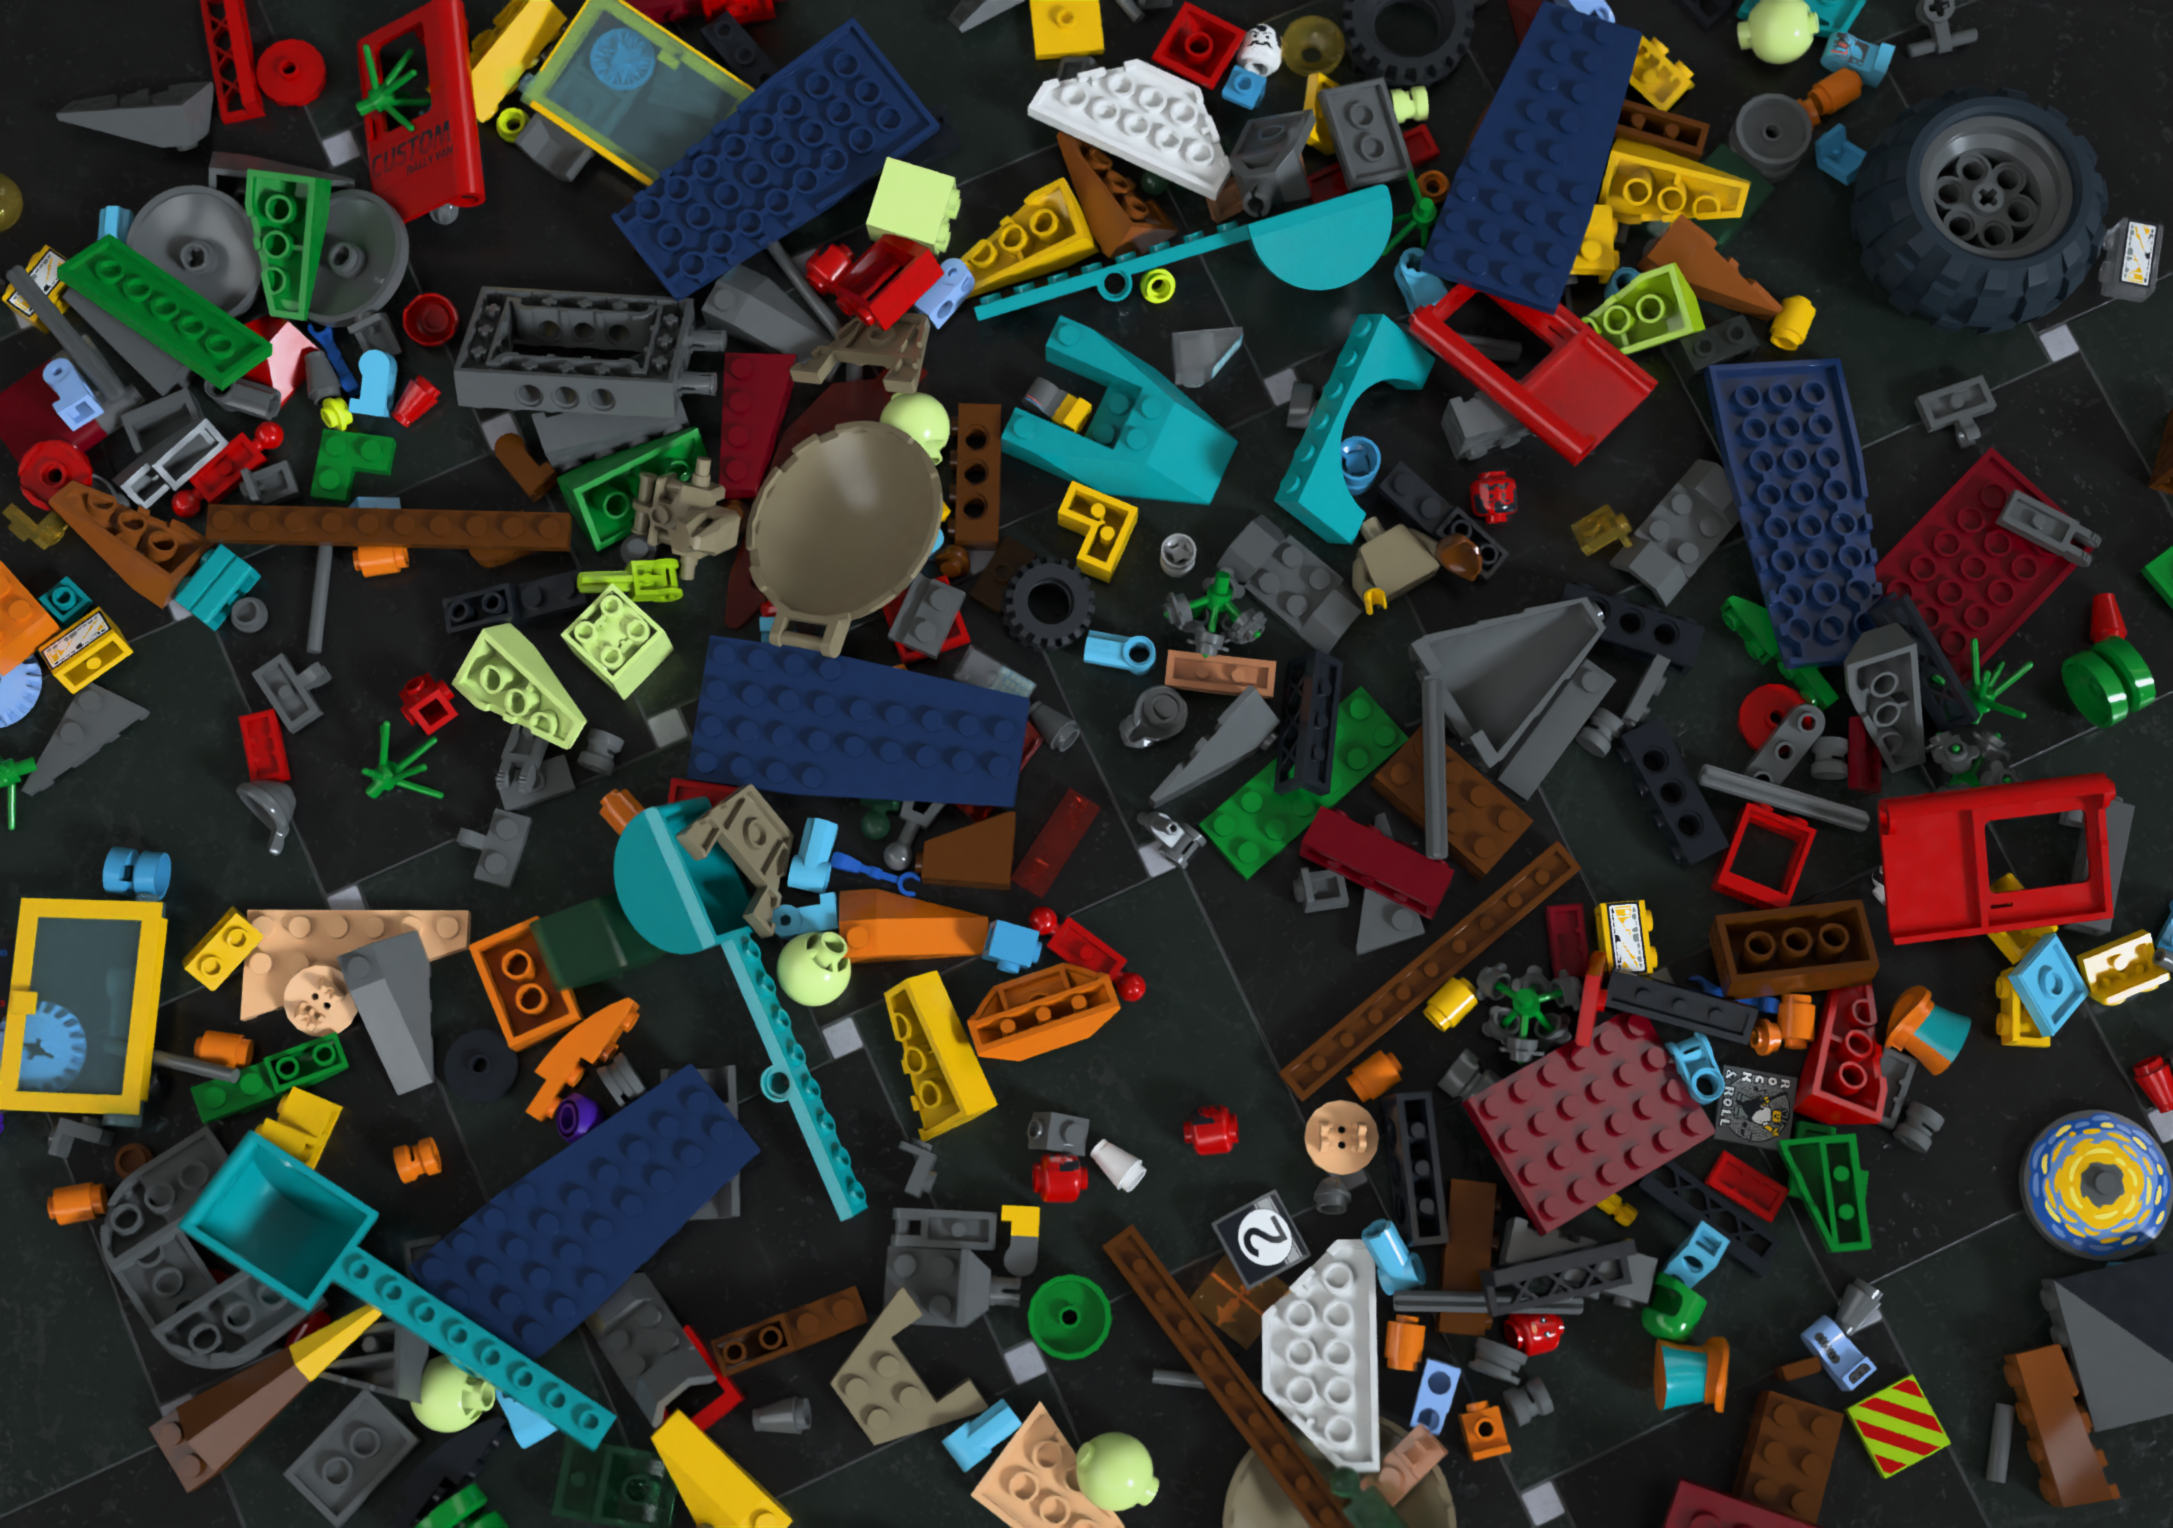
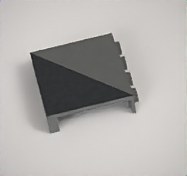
M2173 1249L2157 1251L2155 1256L2058 1279H2040L2043 1287L2040 1290L2041 1302L2045 1310L2049 1311L2053 1324L2050 1328L2053 1344H2060L2078 1389V1395L2073 1397L2076 1405H2081L2085 1412L2088 1413L2092 1423L2090 1431L2099 1432L2173 1414Z

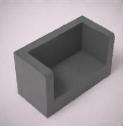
M188 388L120 415L133 449L139 457L168 436L204 416L198 399Z

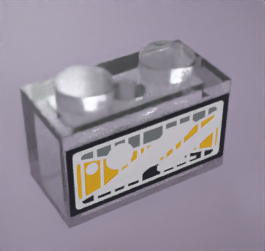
M2122 217L2112 229L2109 228L2103 242V249L2107 250L2106 261H2103L2098 280L2103 282L2101 295L2143 303L2155 291L2164 225Z

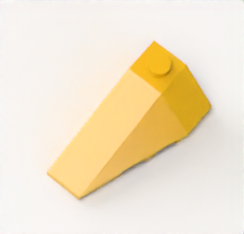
M1617 138L1611 149L1598 205H1612V217L1617 219L1618 222L1628 225L1641 224L1644 221L1662 220V222H1672L1680 214L1688 219L1697 218L1698 220L1737 218L1742 216L1751 182L1651 145Z
M1064 177L1032 192L1023 200L1025 204L1011 217L1007 215L999 222L1001 226L986 240L981 239L960 258L975 280L974 289L967 298L1069 267L1099 252L1085 215Z
M679 1408L650 1436L697 1525L707 1523L714 1528H787L793 1522L787 1508Z

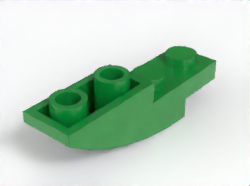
M1734 595L1725 601L1720 608L1723 621L1732 631H1737L1745 641L1744 647L1755 660L1759 659L1763 665L1776 658L1781 674L1786 679L1793 680L1800 689V695L1805 701L1816 706L1822 712L1839 699L1838 695L1818 671L1823 666L1795 669L1784 668L1766 608Z
M334 1032L265 1057L263 1062L241 1069L239 1080L236 1083L214 1079L190 1088L203 1125L239 1112L244 1114L282 1099L285 1093H290L292 1087L304 1090L349 1068L337 1033Z

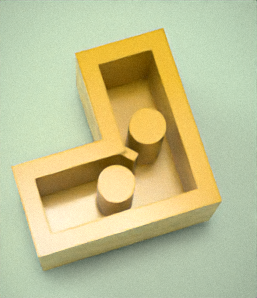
M1072 481L1058 511V525L1086 536L1077 556V566L1082 570L1081 572L1110 583L1137 523L1138 508Z
M292 1087L290 1093H285L280 1100L277 1109L280 1115L277 1121L266 1118L264 1124H259L254 1132L314 1170L343 1107L299 1088Z

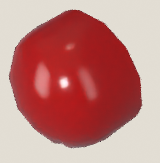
M425 293L416 296L403 311L404 330L411 340L423 346L436 347L445 344L455 335L459 327L458 310L450 299L438 293Z

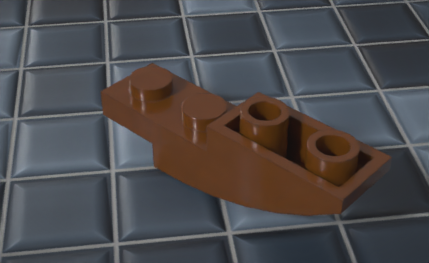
M855 1285L789 1312L781 1313L711 1341L723 1378L832 1338L837 1334L868 1323L869 1319Z

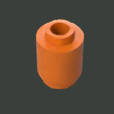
M1842 67L1814 84L1813 90L1808 92V98H1811L1818 115L1833 114L1861 96L1862 80L1856 71Z
M358 547V550H353L355 569L357 572L362 571L364 577L397 573L401 571V568L409 567L407 548Z
M615 788L600 801L603 807L599 813L621 836L627 824L637 814L644 811L645 808L627 789L619 792Z
M1781 995V1003L1777 1013V1024L1781 1031V1042H1784V1048L1807 1049V1043L1815 1041V1005L1811 1004V996Z
M206 1030L203 1037L199 1036L195 1042L194 1058L237 1069H244L249 1067L252 1061L253 1040L245 1039V1036L242 1034Z
M1379 1050L1351 1070L1353 1074L1347 1077L1346 1080L1364 1103L1370 1098L1375 1100L1399 1083L1402 1079L1398 1073L1403 1071V1068L1392 1052L1385 1055Z
M93 1182L55 1188L53 1196L47 1199L49 1216L51 1219H56L60 1226L98 1219L100 1214L108 1212V1197L103 1184L95 1185Z
M1396 1314L1395 1322L1388 1321L1384 1357L1387 1358V1368L1417 1372V1363L1422 1362L1426 1327L1418 1325L1419 1317Z

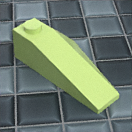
M511 623L483 628L451 683L475 707L485 712L492 711L503 716L504 721L511 724L518 723L530 729L532 734L566 750L571 749L587 722L536 647Z

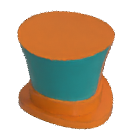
M1913 986L1899 996L1892 1008L1886 1032L1885 1047L1890 1050L1891 1046H1894L1900 1051L1905 1048L1932 1075H1939L1949 1067L1960 1052L1969 1033L1971 1018L1935 1005L1930 1000L1931 992L1924 986Z
M1722 1336L1711 1337L1704 1345L1689 1346L1657 1339L1654 1362V1395L1657 1408L1660 1411L1680 1405L1704 1402L1705 1404H1715L1717 1413L1724 1412L1729 1362V1344L1726 1338Z

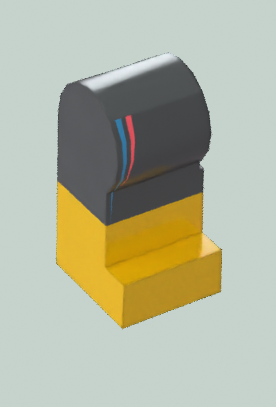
M1041 377L1035 379L1021 400L1023 406L1035 416L1076 434H1080L1091 417L1092 404L1081 397L1079 399L1075 398Z
M1002 1205L1001 1221L1011 1223V1242L1004 1256L1005 1267L1013 1276L1027 1277L1036 1269L1038 1260L1040 1207Z

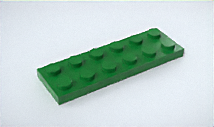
M107 234L57 267V278L222 391L273 354V344L111 234Z
M1360 686L1339 704L1329 794L1319 797L1302 788L1282 796L1273 792L1276 758L1198 824V828L1241 877L1247 881L1310 827L1321 805L1328 809L1332 808L1394 755L1409 738L1365 689ZM1294 766L1289 772L1288 779L1293 778Z

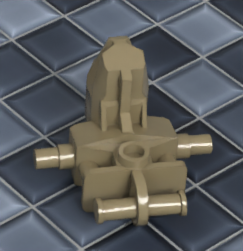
M704 456L697 457L695 472H693L691 482L678 480L677 473L669 472L658 478L654 473L640 472L638 497L633 499L632 504L636 513L634 527H632L631 532L637 535H648V545L656 546L660 543L670 545L672 554L681 555L679 578L688 581L694 579L695 566L698 564V559L708 555H719L737 545L741 519L737 511L716 505L717 501L724 499L725 488L723 485L710 482L711 459ZM655 480H656L655 492H654V497H653L654 483H655Z

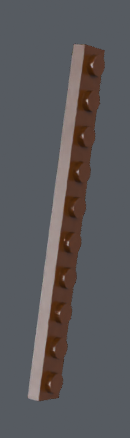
M208 504L205 539L209 543L570 552L572 516L570 513Z
M1557 840L1278 1073L1279 1077L1301 1103L1451 977L1582 869L1581 866Z
M1133 1224L1104 1244L1102 1249L1308 1526L1310 1528H1360Z

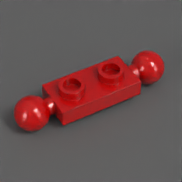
M273 421L262 422L257 426L255 438L251 441L241 432L189 479L195 486L192 490H181L173 496L171 507L174 513L182 518H191L199 512L201 501L204 498L210 504H218L235 490L240 482L244 481L240 472L241 469L247 467L253 473L268 462L261 451L263 449H275L281 445L284 439L282 427Z
M1040 906L1032 910L1028 918L1030 929L1040 931L1039 935L1041 936L1049 934L1052 937L1046 948L1068 964L1087 968L1096 973L1109 974L1111 982L1116 984L1119 996L1125 1001H1137L1144 995L1146 984L1143 977L1135 972L1124 973L1122 971L1127 963V959L1069 916L1060 925L1057 923V916L1051 908Z

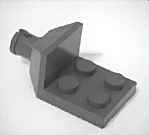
M1312 109L1247 121L1228 161L1243 201V208L1249 215L1259 217L1261 211L1263 217L1268 214L1272 204L1310 198L1311 191L1299 157L1316 123Z
M888 1246L883 1310L892 1299L896 1290L904 1285L923 1311V1315L911 1323V1325L966 1328L989 1311V1306L1005 1305L1020 1307V1294L1003 1293V1290H1021V1277H998L997 1275H992V1271L969 1249H961L960 1251Z

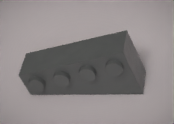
M69 287L63 295L64 300L162 397L188 388L197 373L73 288Z
M1482 391L1476 392L1473 398L1464 403L1461 396L1449 399L1440 423L1456 461L1466 457L1469 461L1478 459L1488 452L1487 449L1500 445L1501 449L1508 448L1518 443L1520 437L1532 433Z
M681 398L675 418L621 417L606 414L585 415L571 412H562L559 415L546 418L544 411L531 414L545 455L558 475L566 474L588 462L691 428Z
M1514 1217L1504 1221L1494 1265L1500 1266L1599 1242L1575 1235H1569L1567 1238L1561 1236L1562 1232L1559 1229H1554L1540 1237L1534 1225L1527 1227L1528 1220ZM1639 1253L1627 1256L1632 1284L1583 1295V1297L1598 1300L1599 1294L1614 1298V1305L1635 1310L1636 1304H1648L1658 1259ZM1616 1260L1602 1262L1597 1273L1607 1280L1619 1278ZM1580 1268L1567 1270L1562 1281L1569 1286L1579 1287L1586 1272ZM1542 1276L1540 1277L1539 1284L1549 1287L1552 1281ZM1593 1278L1590 1284L1598 1283V1281Z

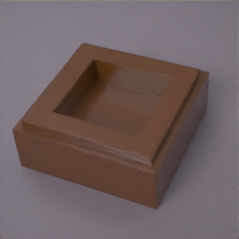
M1808 1356L1773 1367L1776 1379L1779 1381L1794 1380L1820 1372L1822 1369L1818 1356Z

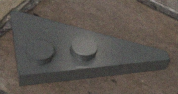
M90 682L77 692L36 764L38 770L31 772L21 791L32 797L35 793L44 791L55 783L53 779L70 767H78L99 752L104 744L111 743L120 737L122 730L136 720H144L148 717L150 712Z
M1385 812L1376 815L1374 827L1379 829L1383 836L1394 841ZM1364 887L1358 938L1355 948L1357 956L1425 934L1418 913Z

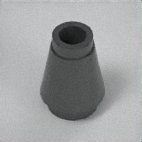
M314 351L305 355L308 398L313 400L314 405L323 407V400L326 398H342L341 392L343 387L326 358L325 352Z
M1041 701L1035 702L1029 709L1028 720H1030L1031 724L1052 749L1057 748L1063 752L1079 736L1080 729L1075 726L1076 722L1073 719L1043 704Z
M1856 1277L1852 1285L1848 1283L1833 1322L1841 1330L1853 1336L1855 1331L1881 1305L1879 1300L1883 1293Z
M795 1395L761 1406L760 1408H754L752 1413L755 1431L801 1434L802 1430L809 1429L811 1426V1409L808 1399H799Z

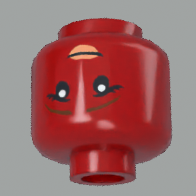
M1510 1313L1508 1320L1504 1324V1334L1509 1347L1528 1355V1357L1551 1352L1556 1349L1560 1341V1335L1564 1331L1563 1321L1559 1314Z

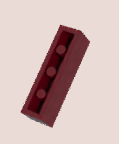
M1322 805L1302 840L1299 853L1300 856L1432 920L1455 871L1449 868V865L1442 859H1428L1426 856L1416 852L1415 848L1409 843L1401 840L1395 842L1383 836L1382 832L1376 827L1369 824L1361 825L1350 820L1349 816L1343 811L1336 808L1328 809Z

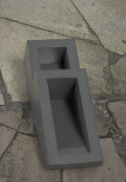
M203 416L146 451L111 480L135 506L147 509L170 488L174 491L180 488L229 443L209 420Z

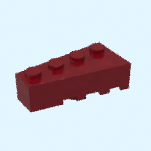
M725 353L719 484L725 488L724 502L739 500L745 503H753L759 489L768 476L776 442L779 440L786 409L788 410L792 397L791 393L795 382L792 379L790 369L798 362L796 354Z

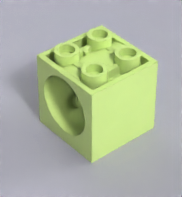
M887 157L866 223L870 241L876 242L884 234L905 237L929 248L937 261L939 251L945 253L951 236V232H949V219H956L961 204V199H959L960 190L956 189L955 177Z
M613 583L561 634L573 654L623 700L675 650L665 631Z

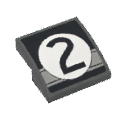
M1276 1189L1210 1224L1246 1291L1312 1256Z

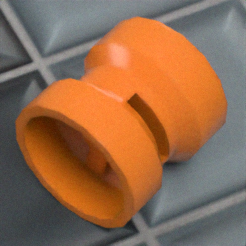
M431 1136L420 1139L417 1145L408 1146L404 1144L393 1149L395 1165L403 1183L415 1181L418 1175L426 1173L431 1176L442 1172L440 1154Z

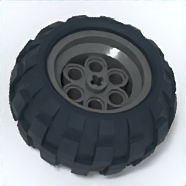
M1978 85L1954 88L1944 92L1942 97L1936 100L1932 96L1923 99L1902 111L1890 125L1880 132L1862 160L1854 181L1855 198L1851 206V231L1853 241H1859V245L1863 247L1860 260L1863 270L1871 283H1881L1891 294L1888 301L1906 316L1914 311L1928 318L1931 328L1955 333L1963 327H1971L1972 330H1977V335L2012 329L2017 323L2022 322L2025 324L2035 321L2057 308L2083 282L2101 251L2105 238L2106 225H2103L2102 222L2103 217L2108 211V192L2106 180H2102L2101 174L2095 172L2094 167L2098 157L2086 137L2083 135L2075 136L2065 126L2069 118L2050 104L2045 109H2042L2028 102V95L2024 92L2002 87L1994 93H1987L1984 88H1978ZM1939 195L1947 197L1951 204L1943 202ZM2009 214H2012L2014 220L2009 217ZM1950 227L1957 229L1961 236L1953 234ZM1984 237L1993 239L1996 245L1989 244Z

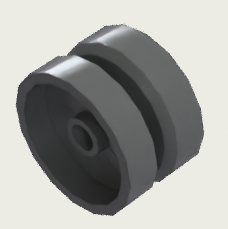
M1766 93L1752 98L1741 108L1725 141V155L1731 168L1741 178L1755 184H1773L1784 180L1795 170L1812 139V123L1807 111L1796 100L1783 94Z

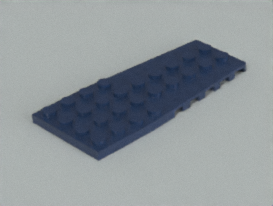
M1548 1L1542 2L1455 175L1420 263V271L1553 316L1555 315L1590 223L1641 42V31Z
M852 17L765 81L736 107L737 110L725 121L722 119L711 128V133L700 143H694L685 151L686 155L671 168L669 166L665 168L654 183L643 191L641 189L632 197L633 201L618 214L615 212L612 215V220L672 298L679 302L858 191L882 173L887 157L897 160L901 159L939 131L940 125L856 19Z
M1840 358L1708 365L1703 372L1725 473L1784 668L1795 669L1844 665V660L1862 633L1877 628L1868 610L1879 600L1883 592L1881 583L1876 582L1874 564L1878 562L1876 548L1871 547L1869 532L1873 530L1871 514L1866 513L1865 500L1869 496L1863 455Z
M710 635L686 779L735 787L752 784L756 790L799 796L848 797L867 800L882 799L901 802L916 801L933 802L935 804L950 803L1013 808L1016 800L1030 700L1019 695L838 655L836 658L823 656L819 651L785 645L778 647L770 643Z
M688 1064L500 1192L408 1266V1268L429 1294L535 1362L599 1309L630 1279L629 1277L642 1264H645L657 1253V1250L671 1236L677 1234L700 1208L703 1209L727 1182L730 1183L755 1155L758 1156L761 1153V1149L692 1064Z

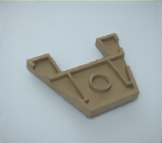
M904 313L887 331L873 324L868 327L856 316L835 333V341L828 346L819 345L811 351L812 359L803 366L799 362L793 365L790 369L794 382L821 384L837 362L854 363L857 366L866 364L877 365L890 369L883 378L886 391L915 394L930 331L928 316L926 314Z
M747 784L739 787L678 832L675 838L695 861L706 858L717 840L720 847L728 853L739 866L742 873L757 888L742 916L763 939L773 936L776 924L772 922L774 909L780 907L782 895L778 892L780 877L786 876L794 834L752 784Z
M904 1285L896 1290L887 1306L880 1312L865 1336L858 1342L830 1380L834 1390L874 1445L970 1416L989 1408L987 1401L969 1377L938 1399H935L892 1339L894 1335L923 1315V1311Z

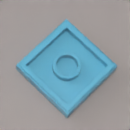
M2055 932L2044 934L2007 976L2043 1037L2054 1036L2090 993Z

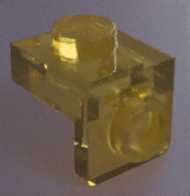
M13 503L2 512L12 522L7 527L23 542L29 537L43 550L60 541L69 526L55 511L50 512L38 525Z
M1609 504L1604 505L1571 525L1579 546L1586 556L1591 555L1619 538L1626 549L1633 546L1628 535L1629 532L1633 531L1629 521L1622 512L1616 515Z

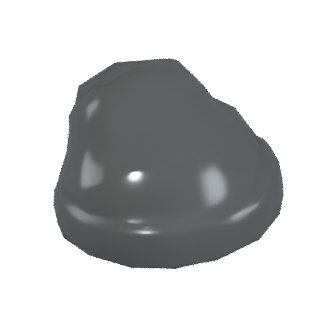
M262 779L241 783L236 789L237 795L271 830L268 843L269 853L275 856L279 855L284 846V838L290 831L289 822L292 819L296 806V798L292 789L283 782Z

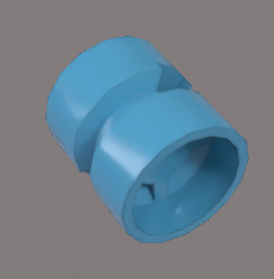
M1353 436L1341 442L1340 455L1347 488L1351 495L1357 496L1365 493L1372 487L1381 464V454L1372 440L1361 436Z
M117 846L111 848L103 869V887L105 892L122 896H130L135 892L139 898L161 900L167 892L171 877L169 854L145 850L139 855L136 849Z

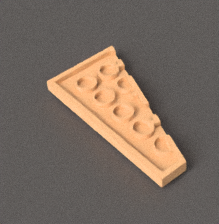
M247 910V921L263 934V939L244 959L240 1020L247 1021L273 1010L285 1009L283 1005L284 991L292 976L304 967L311 966L316 962H325L328 965L340 968L337 956L377 941L418 930L430 962L468 950V945H470L471 912L468 910ZM313 993L314 998H319L317 993Z
M1041 1401L971 1493L973 1498L1012 1528H1125L1114 1511L1104 1510L1095 1506L1083 1495L1077 1481L1076 1453Z

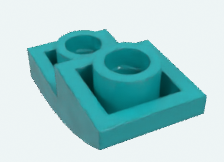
M68 576L64 577L39 598L41 606L62 629V632L76 623L92 604L91 599Z

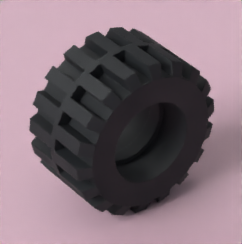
M1045 557L1044 560L1037 558L1031 560L1027 565L1024 564L1008 581L1002 593L1003 601L1000 603V611L1004 612V617L1002 618L1004 626H1009L1011 630L1009 634L1013 639L1017 637L1021 640L1020 645L1026 648L1032 646L1034 647L1033 651L1042 652L1044 649H1048L1049 652L1057 651L1061 647L1065 648L1088 628L1091 623L1090 618L1095 611V606L1092 605L1095 594L1094 590H1089L1090 580L1088 577L1083 578L1079 574L1082 570L1077 565L1072 568L1068 565L1069 561L1063 558L1060 561H1054V557ZM1047 585L1054 587L1064 596L1067 604V614L1058 624L1042 623L1030 612L1028 595L1036 586Z

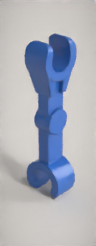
M308 324L309 333L325 348L328 359L334 365L340 377L339 381L348 396L353 398L359 395L361 387L353 373L350 372L344 361L343 354L336 345L334 327L326 326L324 331L316 332L312 324Z
M834 852L830 861L833 868L857 874L860 872L872 879L896 884L900 893L907 897H914L916 893L905 890L903 882L908 878L921 882L920 877L913 872H906L898 877L884 872L883 869L863 865L862 862L840 852Z
M1696 975L1688 979L1689 982L1699 983L1702 986V992L1723 997L1721 988L1704 977ZM1766 996L1735 1000L1757 1006L1758 1013L1774 1016L1779 1011L1780 1000Z

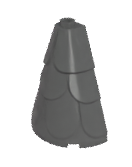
M1587 597L1526 608L1519 614L1482 620L1474 625L1424 635L1421 639L1409 645L1408 652L1410 660L1413 663L1418 660L1420 669L1415 671L1420 684L1428 679L1443 681L1445 726L1461 746L1469 744L1474 749L1470 755L1476 762L1485 768H1491L1498 761L1503 760L1534 717L1539 716L1564 679H1570L1606 627L1602 622L1604 615L1599 606L1594 601L1589 602Z

